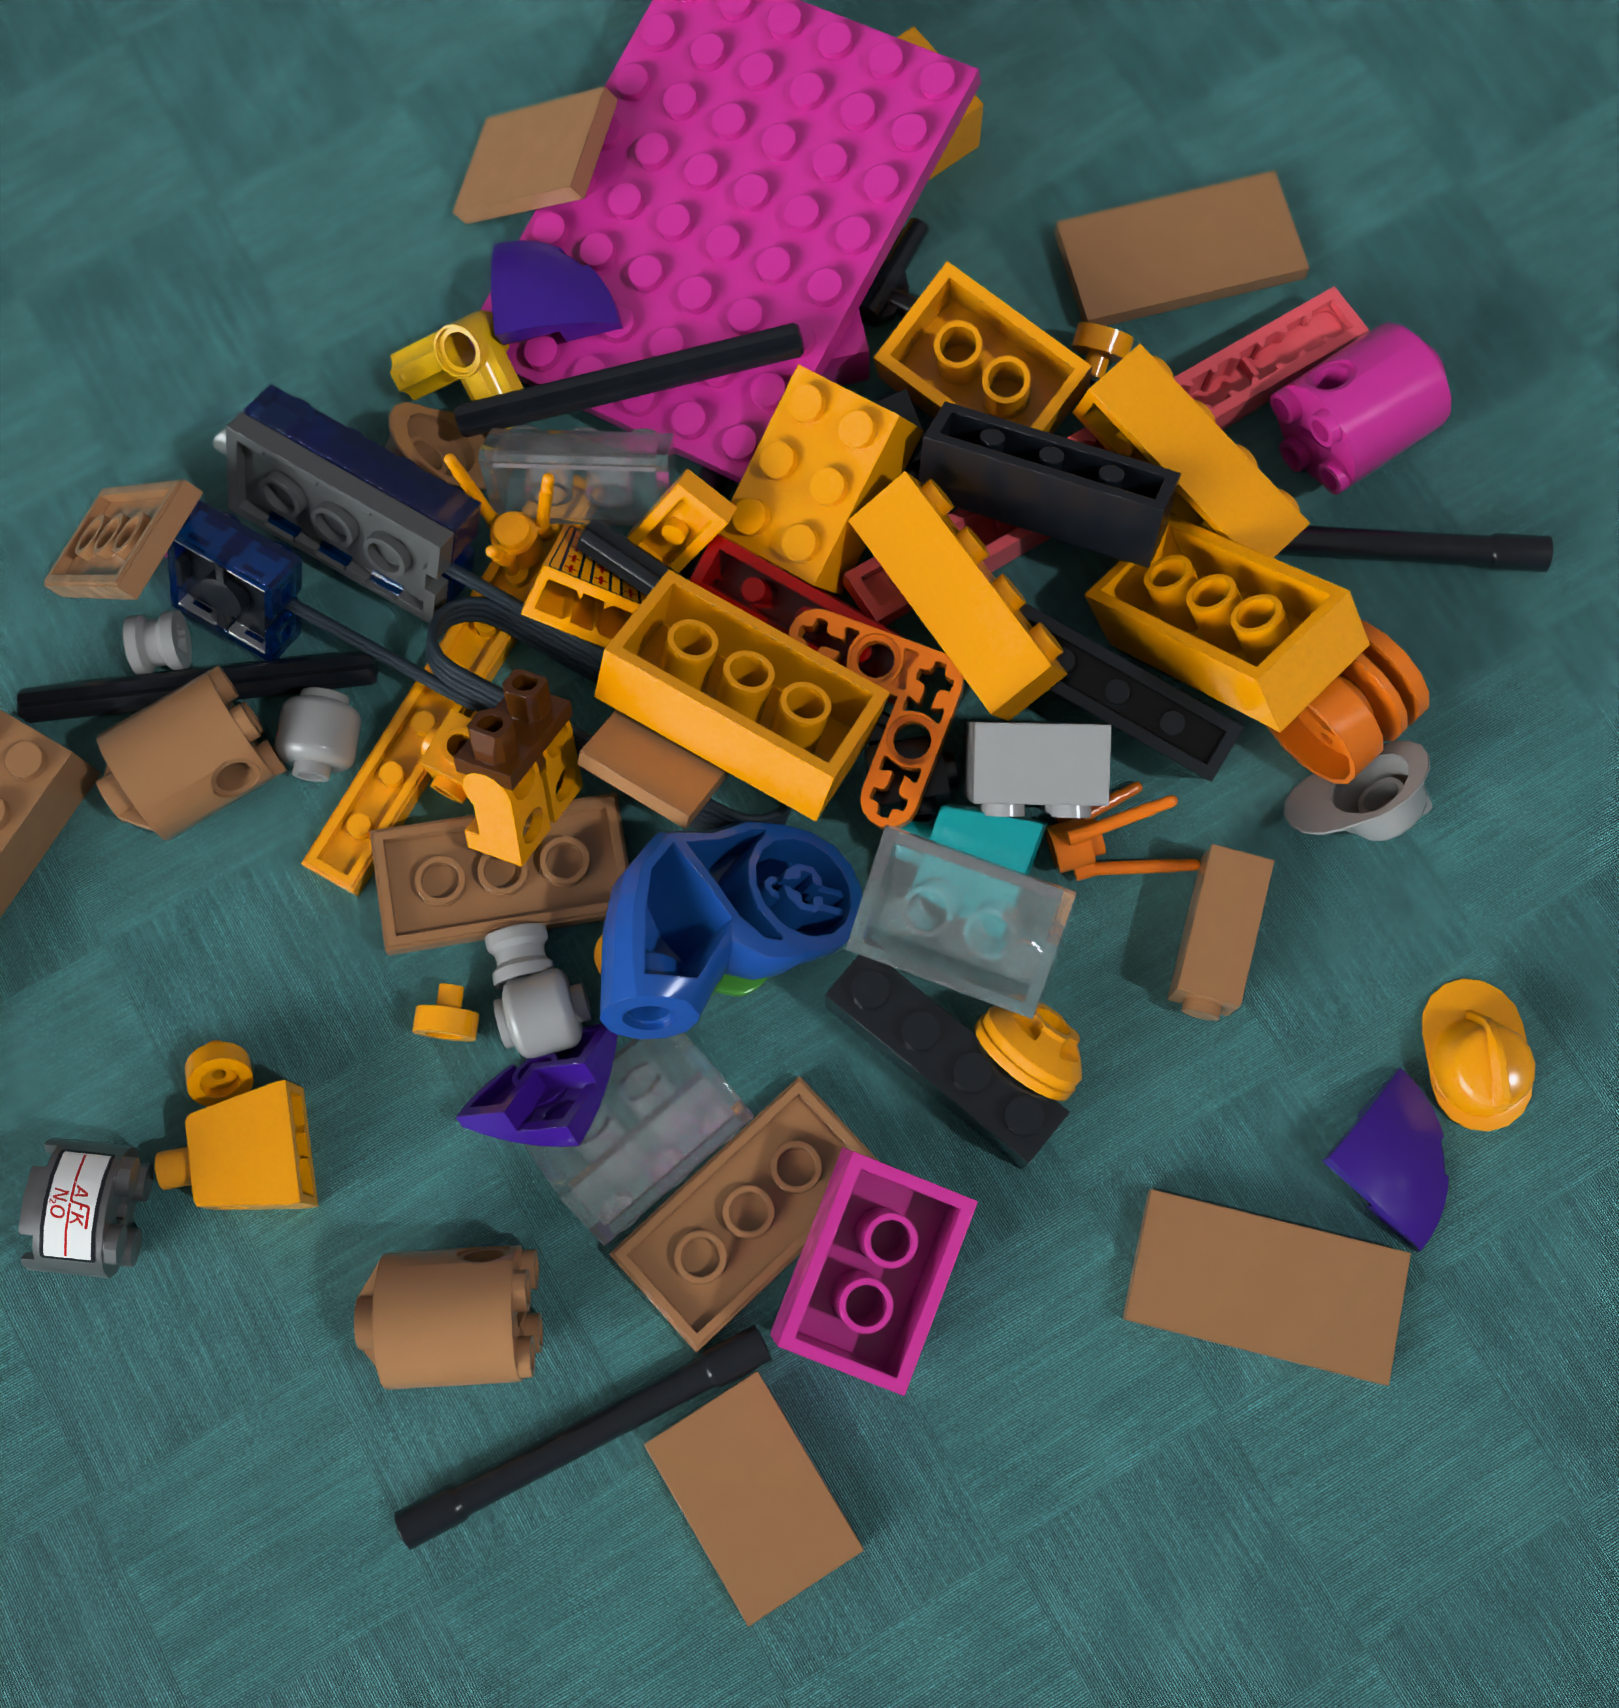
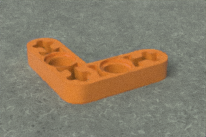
M815 608L804 611L791 624L788 636L809 647L802 636L806 631L816 633L820 624L827 625V634L830 639L847 646L849 633L858 635L848 649L846 668L890 692L888 698L896 700L862 787L860 802L862 811L875 826L891 831L901 829L912 822L919 810L963 696L964 678L944 652L828 610ZM875 644L888 647L895 657L894 666L890 672L879 678L868 677L863 674L858 664L863 650ZM820 647L817 651L837 663L842 659L839 651L828 647ZM936 667L946 669V681L953 685L949 692L939 690L932 703V713H943L940 723H936L922 712L905 711L910 701L921 708L926 696V688L918 680L921 674L932 675ZM911 724L924 727L931 736V744L928 751L920 758L915 759L901 756L896 751L894 744L899 730ZM886 760H890L902 770L921 772L916 783L904 776L899 789V795L907 802V806L904 811L893 809L888 818L880 816L881 807L873 800L876 791L887 792L890 789L895 776L893 771L882 770Z

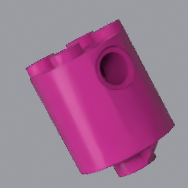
M1386 322L1376 326L1271 395L1270 405L1278 419L1282 435L1285 439L1279 444L1280 454L1291 470L1301 472L1305 469L1328 492L1333 495L1340 494L1444 425L1451 413V393L1444 365L1439 355L1432 347L1422 341L1419 336L1403 325Z

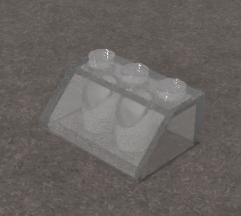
M519 425L511 429L492 428L479 449L478 457L490 505L499 515L510 511H518L529 515L532 519L536 518L542 477L545 473H552L555 481L550 524L588 525L593 519H599L607 525L635 526L675 482L676 474L673 433H659L645 428L636 429L631 432H607L591 427H577L572 430H540L529 425Z
M886 825L846 950L1033 1019L1045 998L1066 937L1078 892L894 826Z
M684 1033L661 1039L634 1038L615 1054L606 1092L594 1121L580 1146L549 1147L523 1145L562 1202L605 1246L621 1231L633 1225L644 1211L672 1187L680 1184L696 1166L718 1147L730 1141L738 1130L749 1122L754 1115L715 1066Z

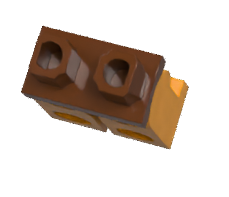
M514 669L502 683L504 691L502 700L494 709L481 710L467 725L470 738L453 758L456 771L466 774L463 779V789L468 799L474 805L476 814L475 818L465 829L468 848L522 867L551 830L550 822H557L582 789L583 782L580 766L577 765L578 756L573 729L569 721L573 715L571 701L551 695L546 677L522 669ZM556 786H559L560 789L556 793ZM524 826L528 827L527 832L523 836Z

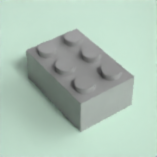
M965 721L963 795L972 803L977 804V809L985 812V816L1023 817L1025 815V804L1039 805V810H1045V813L1051 814V817L1091 818V806H1109L1111 725Z

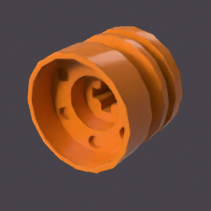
M1363 620L1361 622L1370 645L1283 731L1278 732L1266 726L1278 743L1298 763L1318 777L1334 784H1349L1384 750L1383 741H1395L1407 729L1408 725H1412L1429 708V690L1419 669L1407 653L1387 634Z

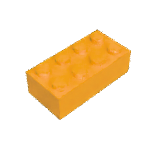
M1171 514L1166 532L1149 568L1120 560L1084 594L1110 645L1278 732L1283 731L1370 645L1350 590Z
M668 569L605 647L594 697L816 822L870 740L890 692Z

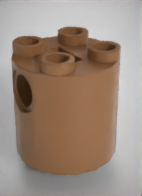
M219 665L97 735L96 741L107 766L104 776L96 780V785L108 806L123 823L128 822L154 831L163 840L170 841L287 771L285 764L278 758L272 744L268 740L260 744L257 741V738L265 732V729L246 701L237 706L233 704L232 700L239 697V694Z
M521 1245L399 1251L383 1254L357 1297L354 1310V1333L357 1347L360 1350L362 1349L376 1366L381 1385L386 1390L514 1383L522 1382L525 1378L534 1377L535 1353H542L543 1349L541 1313H530L531 1289H538L539 1285L538 1252L536 1249L523 1250Z

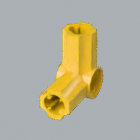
M480 310L470 313L390 355L392 368L389 373L400 392H405L414 401L458 380H461L471 401L524 389L506 354L509 344L503 345L495 336L493 314L489 311ZM469 338H470V340L472 341L475 350H474L473 347L470 345ZM512 427L489 432L488 434L490 437L495 436Z

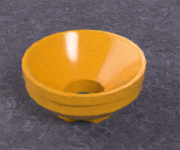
M1030 1000L1026 1004H999L990 1007L975 1023V1034L983 1048L1006 1072L1023 1085L1040 1095L1057 1101H1066L1074 1093L1076 1086L1082 1080V1062L1078 1048L1080 1037L1067 1024L1063 1016L1044 1003L1037 1004Z

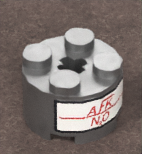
M55 1137L46 1140L44 1143L45 1152L52 1153L47 1167L32 1166L23 1196L19 1234L33 1235V1252H25L21 1257V1264L27 1270L100 1278H111L117 1273L120 1266L134 1267L139 1256L142 1241L141 1229L132 1227L136 1201L146 1202L150 1196L153 1183V1164L140 1162L139 1153L135 1146Z

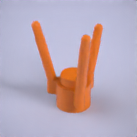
M1138 781L1110 793L1109 806H1091V818L1057 817V823L1048 825L1045 829L1048 847L1058 873L1073 870L1076 881L1099 875L1196 871L1200 868L1201 863L1198 859L1096 862V856L1106 853L1103 833L1153 816L1158 812L1177 805L1178 798L1175 795H1168L1101 820H1096V816L1140 793L1143 786Z

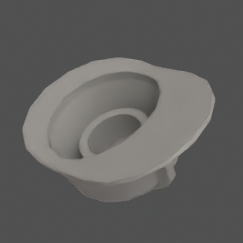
M1409 740L1387 743L1383 745L1384 750L1349 784H1334L1315 774L1306 777L1293 788L1286 799L1284 816L1292 828L1304 834L1325 835L1346 830L1349 833L1357 834L1371 841H1387L1398 837L1412 828L1423 815L1432 809V801L1424 784L1430 771V756L1421 744Z

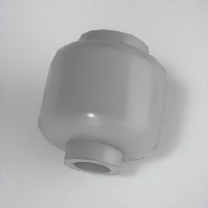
M308 687L300 691V696L291 697L283 703L274 750L279 759L293 766V776L312 782H328L331 773L343 772L353 766L356 759L362 721L359 712L349 705L350 699L345 694L325 688Z
M551 968L511 979L503 986L502 998L494 1000L496 1022L506 1049L515 1047L525 1058H535L573 1048L582 1038L581 1022L592 1020L591 1007L584 984L571 985L567 974L559 968Z

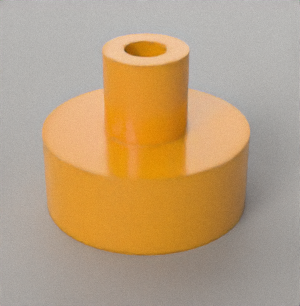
M1079 322L1071 348L1087 355L1085 361L1092 366L1090 379L1099 380L1105 375L1109 362L1118 363L1131 351L1134 338L1125 332L1111 327Z
M442 983L439 984L436 1005L416 1006L412 1032L420 1036L441 1040L476 1041L480 1014L461 1009L464 994L463 986Z
M220 1040L210 1041L196 1049L185 1063L188 1094L201 1105L211 1106L249 1092L252 1088L253 1073L250 1057L242 1047L234 1043Z

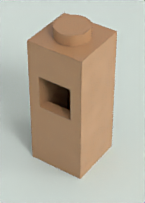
M1211 844L1201 858L1167 1000L1183 1004L1181 1011L1184 1014L1198 1019L1218 1021L1220 1015L1230 1016L1241 1006L1275 860Z

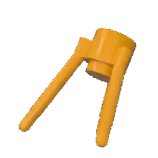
M452 453L446 454L444 457L445 464L490 529L492 545L486 547L487 556L503 566L508 576H515L519 570L530 568L536 564L543 554L544 544L542 539L550 536L553 532L549 520L554 493V475L552 473H545L542 477L536 518L532 519L529 515L518 511H510L499 515L494 511L456 456Z

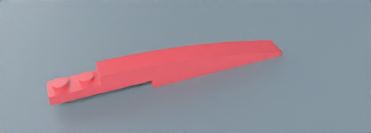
M1333 286L1174 376V379L1193 400H1198L1205 404L1213 413L1216 424L1222 430H1225L1268 402L1273 393L1369 332V329L1337 288ZM1086 427L1067 437L1074 441L1107 450ZM960 508L948 514L959 531L968 526L985 545L990 555L983 562L991 573L1051 538ZM875 557L844 573L842 584L859 609L873 620L887 625L913 610Z

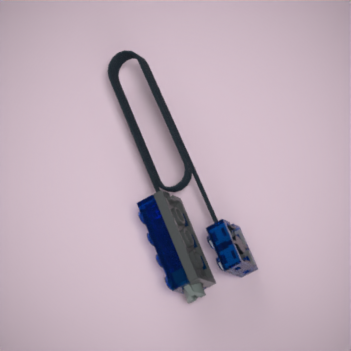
M270 384L215 436L213 441L215 449L227 456L229 510L429 623L426 638V660L433 674L299 601L296 595L302 590V558L295 555L285 544L267 539L243 525L234 515L226 511H218L201 500L197 502L167 551L171 606L266 661L277 660L301 634V618L471 711L479 712L489 708L494 709L504 697L503 688L454 663L440 648L437 642L440 634L451 626L464 622H482L499 628L597 684L605 648L521 615L524 602L472 573L475 550L470 548L469 543L477 535L481 502L467 495L459 487L447 484L417 467L411 460L394 454L366 438L358 430L341 424L313 408L305 400L294 397L273 384ZM466 586L485 596H467L454 600ZM572 725L577 756L579 758L580 750L592 738V735ZM580 766V769L592 774L591 772L587 771L586 769ZM710 798L689 826L697 831H708L737 821L785 825L792 808L778 801L779 807L764 814H744Z

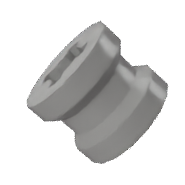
M179 610L163 611L160 617L155 619H148L140 614L125 618L123 624L124 648L128 662L136 675L153 674L155 669L160 666H168L172 670H183L190 667L192 661L191 638L185 618Z
M526 923L496 930L485 937L487 951L495 957L497 965L492 973L495 989L503 990V986L511 979L555 968L553 960L546 957L544 945L549 940L545 924Z

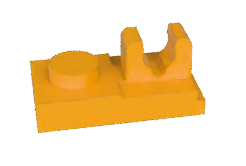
M687 468L632 528L626 538L679 573L729 523L737 507Z

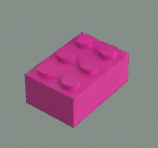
M842 1147L771 1329L770 1335L776 1345L905 1396L978 1201Z

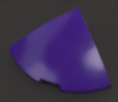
M520 240L494 244L491 259L492 314L495 336L503 345L560 332L568 342L623 328L615 300L605 283L589 265H582L566 255L562 248L543 242Z
M603 1023L582 1028V1038L573 1048L529 1058L518 1068L514 1064L509 1065L486 1083L457 1114V1120L464 1128L515 1143L549 1147L580 1146L594 1121L606 1092L614 1062L618 1035L610 1032Z
M1398 1068L1356 1115L1358 1119L1322 1161L1369 1202L1366 1206L1368 1210L1416 1252H1421L1439 1223L1448 1192L1449 1176L1445 1174L1444 1153L1441 1142L1444 1139V1135L1434 1109L1422 1090L1405 1071Z

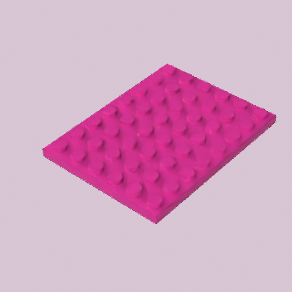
M652 0L605 84V87L618 100L585 199L536 209L519 241H538L560 247L566 255L572 257L580 264L589 265L605 283L615 300L623 328L568 342L560 332L510 343L506 354L519 380L529 386H536L790 323L798 324L805 347L804 354L799 358L583 410L740 483L797 365L799 364L821 376L823 375L981 84L979 69L801 0ZM491 291L480 310L492 312ZM469 338L470 345H471V346L473 347V349L475 350L474 345H473L472 341H471L470 338Z

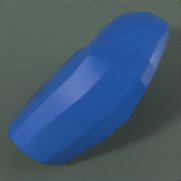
M737 821L708 831L658 832L617 879L611 890L602 938L600 1021L610 1032L636 1039H661L687 1032L699 1021L715 987L724 974L757 980L783 974L795 966L834 954L857 933L864 914L862 889L852 865L834 845L812 832L779 823Z

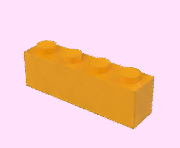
M1138 344L1092 385L1072 412L1108 451L1181 473L1171 510V515L1272 558L1310 524L1300 513L1296 500L1286 491L1278 489L1262 473L1251 452L1245 447L1235 444L1216 424L1211 410L1202 402L1193 400L1175 381L1170 367L1161 358L1151 355L1141 344Z
M904 471L848 521L989 713L1003 720L1010 721L1067 675V672L1056 659L1064 651L1041 622L1037 623L1034 627L1030 625L1019 610L1027 602L1010 579L1003 573L997 578L993 576L983 562L990 553L977 535L968 526L959 531L947 515L954 508V505L944 491L932 479L923 484Z

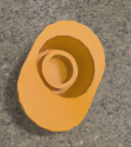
M1460 979L1444 984L1429 997L1422 1012V1037L1431 1087L1436 1102L1450 1120L1470 1130L1489 1132L1509 1126L1524 1113L1532 1097V1087L1535 1080L1536 1063L1531 1048L1527 1044L1524 1025L1515 1004L1500 989L1484 981Z

